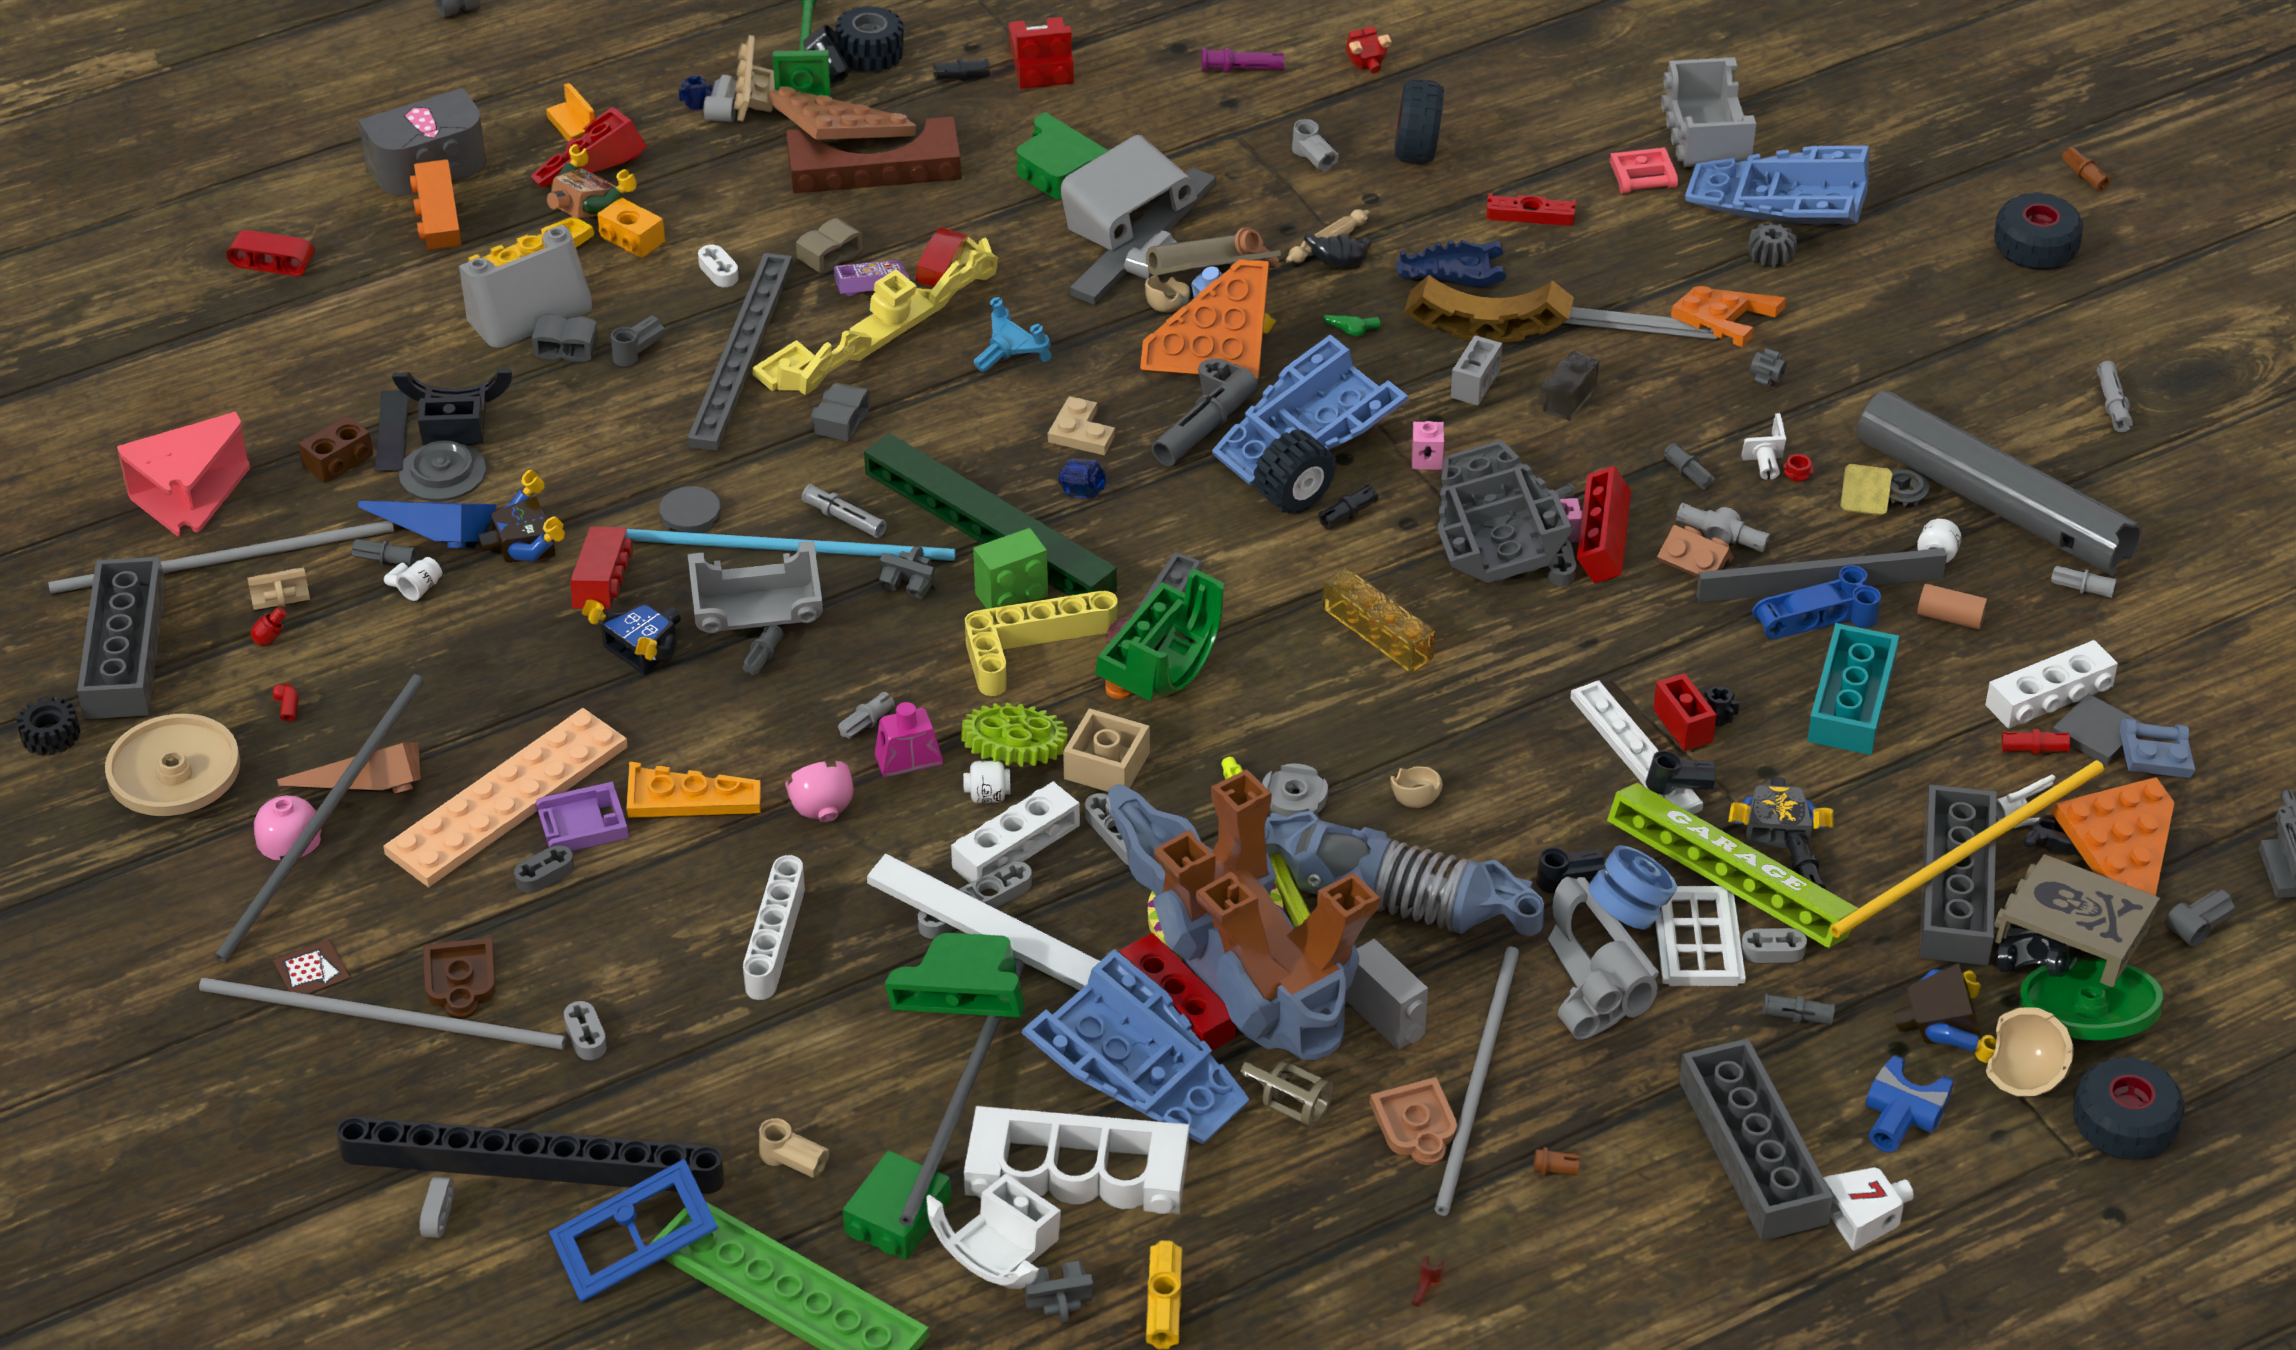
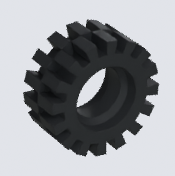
M48 696V701H43L42 697L38 698L37 704L27 703L28 709L22 708L19 711L20 715H17V727L24 748H28V751L31 753L37 750L38 755L43 756L45 751H48L49 755H55L54 750L57 749L62 753L66 751L65 745L71 748L74 745L73 740H78L80 726L76 710L72 707L70 701L65 703L64 698L59 697L57 701L54 700V696ZM48 724H56L52 727L41 728Z

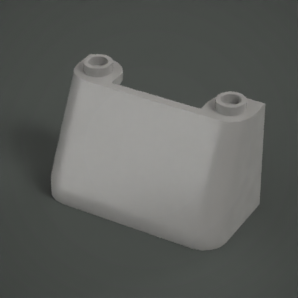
M564 225L551 228L543 235L544 249L504 265L495 267L492 262L483 258H475L459 265L467 321L490 346L502 348L533 336L539 316L558 315L569 319L581 317L591 311V293L573 237Z
M814 541L798 542V552L791 557L789 553L783 554L784 563L726 570H721L720 561H714V565L706 562L704 553L688 554L695 624L697 628L706 633H716L718 631L799 622L810 623L819 618L822 614L823 606Z

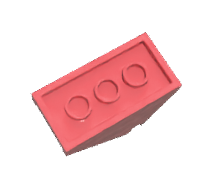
M236 412L117 446L130 500L176 536L181 535L180 528L186 525L190 526L194 532H200L250 470L242 434V423Z

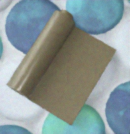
M1236 235L1151 246L1146 252V264L1152 275H1162L1230 265L1231 267L1239 259L1257 261L1281 256V251L1240 255L1235 247Z

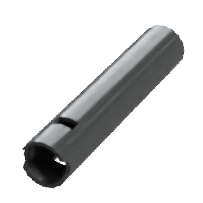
M1888 390L1881 391L1873 396L1864 407V411L1858 420L1857 436L1861 442L2111 576L2117 574V570L2114 567L2118 565L2121 559H2131L2137 550L2142 535V525Z

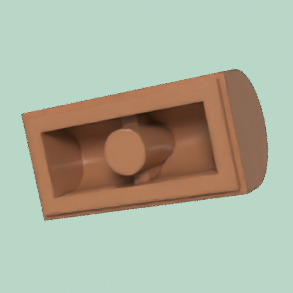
M1924 584L1917 615L1980 630L1984 620L1987 599Z

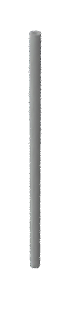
M1508 947L1506 949L1435 1206V1212L1441 1216L1448 1215L1519 956V950L1515 947Z

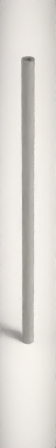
M388 520L161 561L163 574L391 533L394 532L393 523ZM94 574L48 582L50 593L55 594L92 587Z
M202 978L199 984L200 991L554 1049L564 1050L566 1045V1036L209 978Z

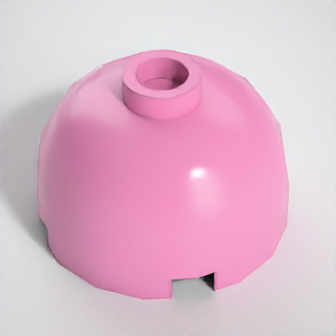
M835 761L837 767H827L826 762H818L794 772L791 775L793 781L791 783L786 781L785 785L795 810L807 818L817 819L821 822H829L836 819L839 813L850 804L854 792L853 780L847 764Z
M285 795L267 801L259 809L254 820V835L257 848L264 856L273 860H281L280 856L286 855L316 813V810L308 801L298 796ZM321 829L300 858L310 854L319 845Z

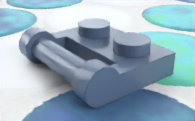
M2124 718L2121 721L2120 737L2128 771L2184 778L2192 777L2195 766L2188 742L2189 728L2187 725L2177 724L2174 727L2136 723L2134 719ZM2136 736L2172 740L2173 743L2137 739Z

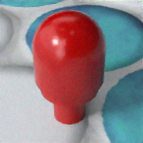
M277 606L272 614L266 613L264 616H261L251 629L252 640L260 646L270 645L281 633L283 628L281 622L287 616V611Z

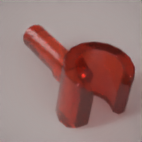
M1425 1256L1422 1259L1420 1286L1412 1300L1414 1306L1419 1307L1428 1288L1441 1281L1443 1261H1440L1438 1267L1432 1268L1428 1266L1429 1256Z

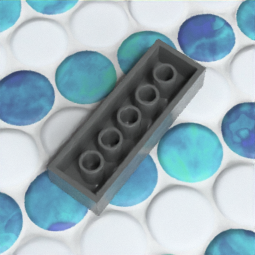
M160 557L96 560L77 688L84 719L148 716L150 713L166 587Z
M1929 784L1924 811L1922 869L1996 823V791ZM1996 839L1922 885L1919 958L1988 966L1994 939Z
M1749 1038L1684 1053L1682 1055L1679 1082L1760 1240L1764 1241L1828 1225L1833 1195Z

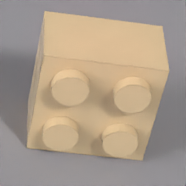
M1089 708L1063 751L1064 779L1107 792L1111 787L1119 784L1130 788L1150 754V726Z

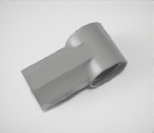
M722 75L719 80L715 81L711 96H706L705 121L734 122L737 81L732 76Z
M1309 119L1297 121L1293 129V153L1301 157H1307L1322 172L1331 170L1338 162L1339 154L1318 134L1319 126L1317 123Z
M1162 230L1159 234H1155L1141 249L1134 247L1129 251L1124 265L1126 272L1149 279L1154 275L1149 272L1146 264L1148 248L1177 242L1166 231Z

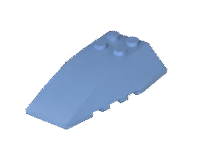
M1869 146L1803 147V152L1789 154V150L1777 151V156L1760 158V154L1749 155L1746 161L1735 162L1734 158L1696 163L1685 194V201L1733 215L1772 222L1813 225L1857 224L1868 190Z
M1329 335L1281 371L1279 380L1274 386L1269 385L1263 392V398L1256 406L1251 405L1245 412L1246 417L1240 424H1235L1214 447L1212 454L1246 483L1253 486L1255 478L1253 474L1254 469L1258 466L1256 464L1258 459L1263 455L1266 447L1268 448L1271 442L1276 438H1280L1282 434L1290 433L1292 430H1304L1330 450L1366 432L1409 400L1408 395L1389 380L1379 387L1352 365L1350 350L1332 335Z
M1115 949L1092 968L1088 984L1052 1015L1045 1009L1022 1030L1024 1036L1073 1077L1158 1122L1189 1124V1138L1203 1145L1244 1108L1250 1100L1224 1065H1219L1212 1057V1050L1204 1040L1200 1041L1191 1029L1192 1024L1184 1014L1180 1015L1172 1005L1173 1000L1168 993Z

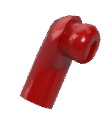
M291 683L275 685L273 688L274 700L277 702L282 701L280 719L288 722L295 721L299 702L296 689Z

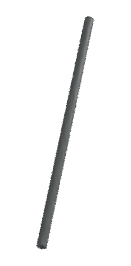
M414 674L215 953V957L219 961L226 963L421 688L425 682L421 676Z
M1015 958L1017 967L1015 974L1019 979L1024 968V962ZM987 1016L899 1218L900 1223L904 1226L910 1227L915 1221L1000 1024L1001 1016Z

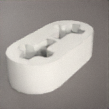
M706 245L700 248L698 251L699 267L714 284L720 287H730L738 282V266L720 246Z

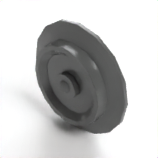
M437 441L424 445L410 453L403 460L402 470H399L398 473L400 485L408 494L422 500L440 502L457 499L471 493L483 482L487 469L485 459L477 449L453 441Z

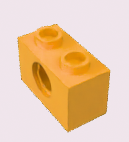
M624 198L616 200L597 214L600 237L641 258L665 242L663 218Z

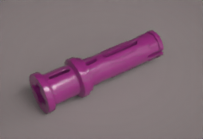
M1202 47L1201 72H1206L1207 69L1224 70V72L1232 71V69L1283 70L1284 53L1232 52L1230 48L1220 51L1207 50L1206 47Z

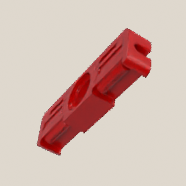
M1493 193L1488 194L1486 212L1488 220L1565 226L1574 225L1576 200L1574 199L1572 201L1546 200V197L1518 195L1517 198L1492 196ZM1527 208H1533V209H1537V210H1535V211H1530V210H1526V209H1527Z

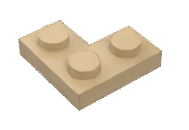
M1069 396L1048 432V442L1105 455L1115 438V427L1092 422L1097 413L1096 402Z

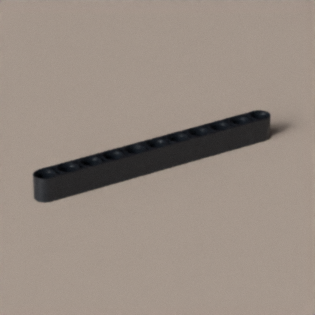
M363 1117L344 1119L339 1123L336 1132L343 1160L353 1165L631 1188L685 1159L702 1194L717 1192L724 1185L722 1154L717 1148L705 1145ZM674 1184L673 1186H671V1187H669V1188H667V1189H665V1190H666V1191H677V1188H676V1186H675V1184Z

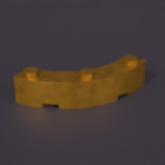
M1428 275L1410 290L1404 312L1433 330L1438 327L1452 332V337L1472 340L1475 335L1505 343L1524 340L1525 336L1535 333L1544 334L1560 326L1569 319L1574 297L1553 280L1535 291L1515 297H1479L1452 289Z

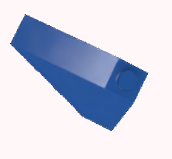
M358 501L359 508L434 541H447V547L466 548V542H478L477 534L485 531L491 521L492 513L496 511V504Z

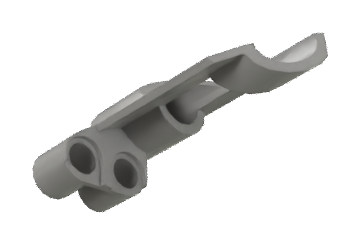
M1565 877L1557 886L1554 894L1552 908L1556 925L1548 937V941L1576 987L1569 991L1571 994L1561 1004L1557 1015L1574 1038L1584 1040L1615 1025L1625 1015L1637 1017L1646 1012L1653 1004L1657 995L1655 978L1659 972L1618 919L1611 916L1593 899L1588 889L1590 883L1584 877L1577 879ZM1581 902H1585L1614 939L1613 942L1602 946L1592 959L1574 937L1571 930L1574 909Z

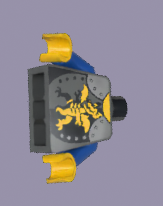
M1773 777L1768 780L1767 785L1756 786L1753 796L1746 797L1741 803H1731L1728 822L1734 821L1738 824L1747 825L1745 844L1748 846L1787 848L1786 839L1793 834L1797 844L1800 843L1797 833L1805 834L1809 845L1812 828L1821 829L1825 826L1833 828V809L1816 808L1811 801L1805 799L1803 789L1787 787V781L1784 778Z

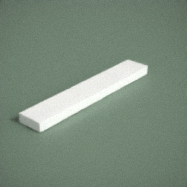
M1599 680L1571 690V700L1647 788L1645 780L1653 755L1659 750ZM1674 788L1670 794H1658L1691 814L1700 812L1703 809L1702 800L1692 789Z

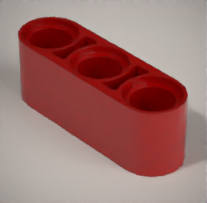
M250 230L240 231L226 252L228 261L235 267L290 276L302 275L315 255L314 246L305 239Z

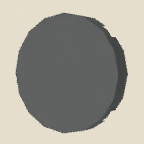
M688 486L672 490L663 497L659 504L660 521L670 531L671 527L677 530V532H705L712 528L713 522L721 517L720 500L715 493L702 487Z

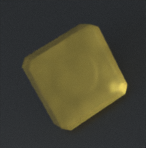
M1855 464L1846 466L1840 504L1842 510L1884 515L1888 507L1892 472L1888 468Z

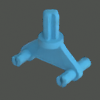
M1000 297L993 298L990 301L993 309L991 314L993 334L989 340L991 345L974 359V365L977 369L985 372L1001 358L1008 359L1012 355L1021 353H1038L1040 361H1049L1052 357L1049 350L1051 343L1049 337L1044 334L1042 325L1034 324L1030 328L1031 335L1010 321L1009 310L1004 307L1003 300Z

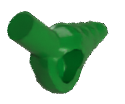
M1348 315L1323 316L1325 323L1331 324L1347 334L1358 337L1363 336L1366 330L1380 328L1378 317L1362 319L1358 316Z

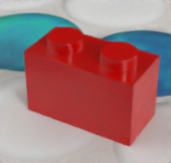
M1682 673L1657 681L1653 710L1681 748L1687 751L1712 743L1716 713L1688 676Z

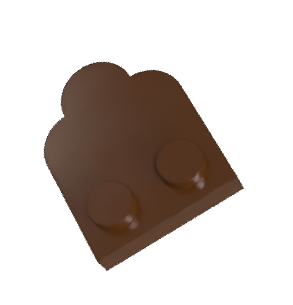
M492 937L423 945L425 991L427 999L431 1004L444 1007L446 1013L453 1018L465 1019L472 1016L478 1010L479 1003L489 1000L494 995L496 984Z

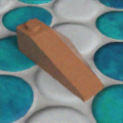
M401 743L375 751L349 789H392L393 794L413 789L411 783L421 780L418 743ZM355 757L277 779L278 785L333 788Z

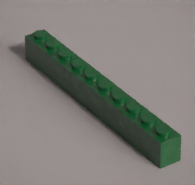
M888 433L864 451L866 475L981 544L1030 528L1047 549L1048 584L1066 595L1072 596L1097 591L1115 593L1117 591V567L1113 566L1110 562L1079 546L1063 534L1057 533L1041 521L1035 520L1017 507L1008 504L995 494L986 491L973 481L964 478L951 468L942 465L929 455L910 446L907 442Z

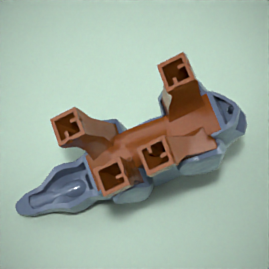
M1247 769L1211 786V798L1219 819L1218 841L1213 850L1201 842L1196 829L1188 819L1156 810L1139 793L1124 785L1119 784L1111 787L1107 795L1110 816L1114 818L1117 830L1125 843L1131 873L1138 882L1152 890L1156 895L1153 898L1154 907L1167 946L1179 954L1185 965L1225 1003L1232 1022L1249 1039L1267 1049H1286L1300 1059L1317 1060L1331 1055L1340 1047L1344 1036L1345 994L1352 984L1359 964V954L1354 943L1365 923L1379 909L1380 897L1355 873H1352L1318 890L1317 907L1301 925L1294 927L1287 915L1275 904L1270 896L1276 873L1266 849L1264 826L1271 806L1272 793Z

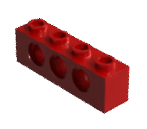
M1153 932L1119 950L1123 957L1168 993L1173 1000L1172 1005L1180 1015L1184 1014L1192 1024V1031L1200 1041L1204 1040L1212 1051L1236 1038V1025L1232 1022L1225 1003Z

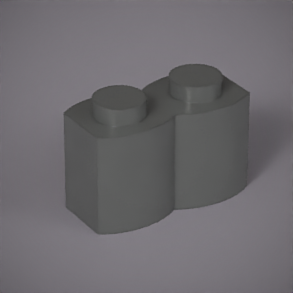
M558 315L539 316L532 336L533 355L547 360L564 358L569 361H590L598 339L597 321L585 317L566 319Z
M835 382L830 389H826L822 402L813 409L811 415V423L814 424L815 434L850 441L854 437L859 423L864 420L870 409V389Z

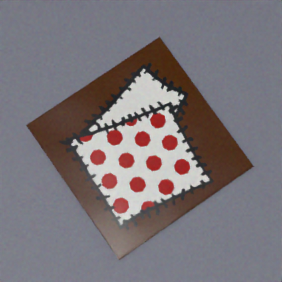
M329 939L273 960L289 992L309 994L350 978Z

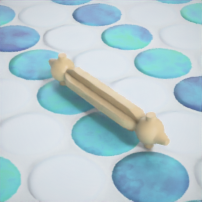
M1354 210L1350 216L1342 217L1314 235L1318 238L1347 235L1354 230L1355 226L1364 225L1370 212L1369 210ZM1304 240L1301 246L1291 248L1286 262H1303L1306 256L1314 255L1311 251L1312 248Z

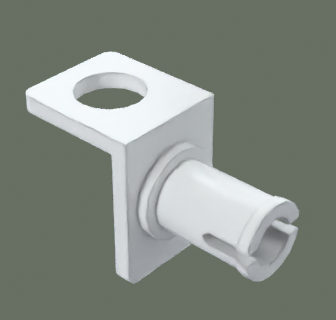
M1780 413L1775 414L1772 437L1746 438L1744 440L1742 460H1758L1760 477L1765 480L1768 479L1766 471H1769L1770 480L1780 474L1776 459L1782 458L1786 443Z

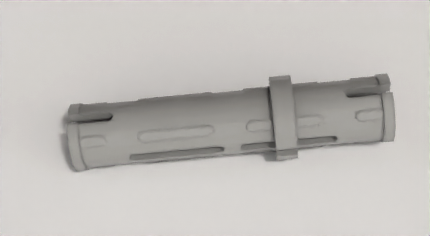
M2104 361L2099 364L2100 367H2097V374L2106 398L2105 409L2108 415H2111L2113 428L2117 432H2126L2130 429L2129 426L2133 425L2128 411L2130 403L2123 394L2116 365L2111 361Z
M813 484L807 485L802 493L803 502L821 509L823 514L828 517L835 516L871 534L877 539L886 531L887 522L842 500L841 496L836 493L830 494Z

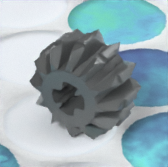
M1771 222L1768 226L1759 224L1758 228L1752 229L1749 235L1748 255L1752 257L1753 262H1761L1762 267L1770 265L1773 269L1776 265L1785 267L1786 263L1793 261L1797 247L1796 235L1792 234L1791 228H1783L1782 224L1778 226L1773 225Z

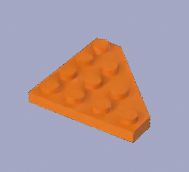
M1239 259L1223 275L1198 293L1197 297L1166 320V323L1147 336L1142 344L1140 370L1142 372L1199 376L1198 368L1203 361L1218 358L1249 370L1259 380L1269 261Z
M2157 777L2069 799L2054 805L2051 813L2093 873L2156 896L2175 803Z

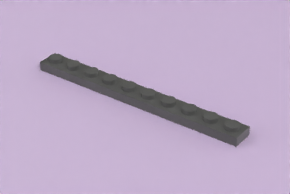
M763 254L688 435V447L718 451L792 269V256Z

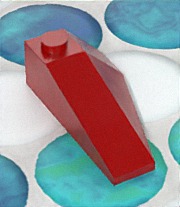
M612 107L584 127L586 133L580 139L572 138L566 143L567 148L563 154L553 155L530 177L541 188L551 185L564 165L571 162L569 149L575 144L578 145L579 153L586 148L588 154V163L577 167V169L583 168L590 173L635 160L647 146L632 121Z

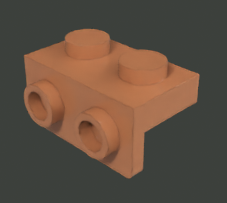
M1676 525L1671 529L1657 556L1660 562L1695 577L1699 576V572L1722 570L1725 563H1731L1734 557L1729 549V545L1723 540L1715 537L1709 540L1702 537L1698 530L1690 526H1685L1683 529Z

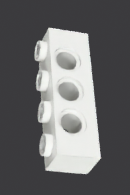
M2093 640L1990 681L1985 705L2010 729L2019 724H2025L2046 713H2052L2071 703L2079 702L2088 693L2093 695L2113 687L2118 663Z
M1055 782L1036 790L1028 798L1016 805H1012L1007 811L985 822L978 829L951 845L952 868L971 883L1010 862L1025 861L1080 826L1079 802Z

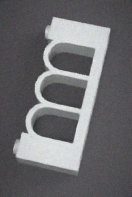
M976 1106L964 1168L965 1195L981 1198L984 1190L1004 1174H1007L1040 1197L1050 1191L1053 1197L1071 1205L1087 1203L1100 1195L1104 1202L1120 1209L1136 1208L1144 1204V1211L1159 1214H1180L1189 1151V1124ZM1010 1143L1048 1146L1047 1157L1044 1163L1035 1170L1022 1172L1014 1170L1007 1165ZM1060 1147L1098 1151L1094 1168L1081 1176L1063 1174L1057 1169ZM1109 1152L1148 1155L1144 1173L1132 1180L1113 1178L1106 1172Z

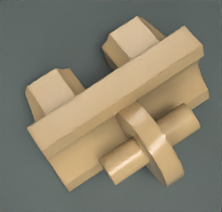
M304 568L247 578L254 610L278 605L286 607L285 604L310 600Z

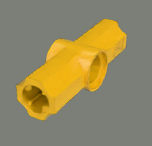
M1159 1241L1158 1244L1150 1248L1146 1342L1155 1346L1156 1349H1169L1171 1346L1179 1343L1182 1247L1175 1245L1173 1241Z

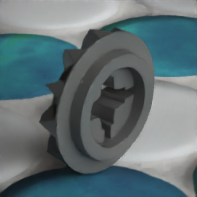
M1906 469L1890 471L1891 482L1888 499H1891L1892 504L1902 503L1905 507L1908 503L1917 506L1919 501L1926 500L1929 492V483L1921 474Z

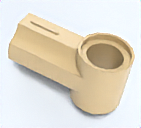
M779 1118L766 1120L759 1128V1157L764 1163L771 1166L785 1164L812 1178L815 1176L819 1177L823 1172L829 1158V1149L791 1132L789 1123Z

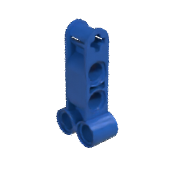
M1848 565L1839 571L1838 580L1760 600L1753 607L1752 615L1762 623L1764 634L1772 640L1846 621H1851L1858 627L1867 628L1874 626L1878 621L1881 594L1876 588L1866 585L1867 573L1863 568Z

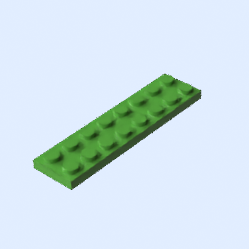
M709 1203L707 1205L719 1229L663 1258V1260L820 1350H918L929 1338V1327ZM686 1207L651 1243L692 1222Z

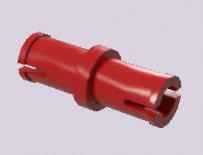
M2032 729V732L2002 731V752L2031 751L2032 755H2039L2040 752L2069 753L2070 750L2069 732H2040L2039 729Z

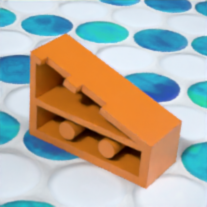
M448 159L414 164L415 175L410 176L412 193L418 192L419 199H413L416 216H422L423 221L417 223L419 239L426 240L427 250L461 246Z

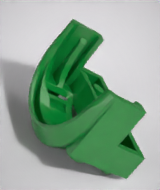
M1194 568L1188 574L1185 593L1161 582L1097 656L1095 675L1150 702L1156 695L1166 697L1186 688L1202 670L1216 641L1223 611L1224 582ZM1178 632L1182 634L1186 639L1194 640L1195 643H1191L1175 635L1174 633ZM1167 635L1158 651L1154 650L1164 636Z

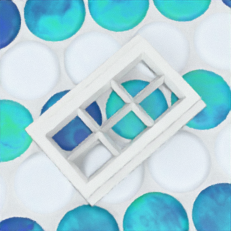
M1677 886V890L1668 904L1659 906L1661 909L1660 915L1655 920L1662 984H1669V986H1738V984H1745L1746 978L1734 893L1721 886ZM1672 902H1691L1692 918H1674ZM1697 902H1716L1718 918H1699ZM1675 927H1694L1696 944H1677ZM1701 927H1719L1721 944H1703ZM1697 953L1699 970H1680L1678 954ZM1704 953H1723L1725 970H1706Z

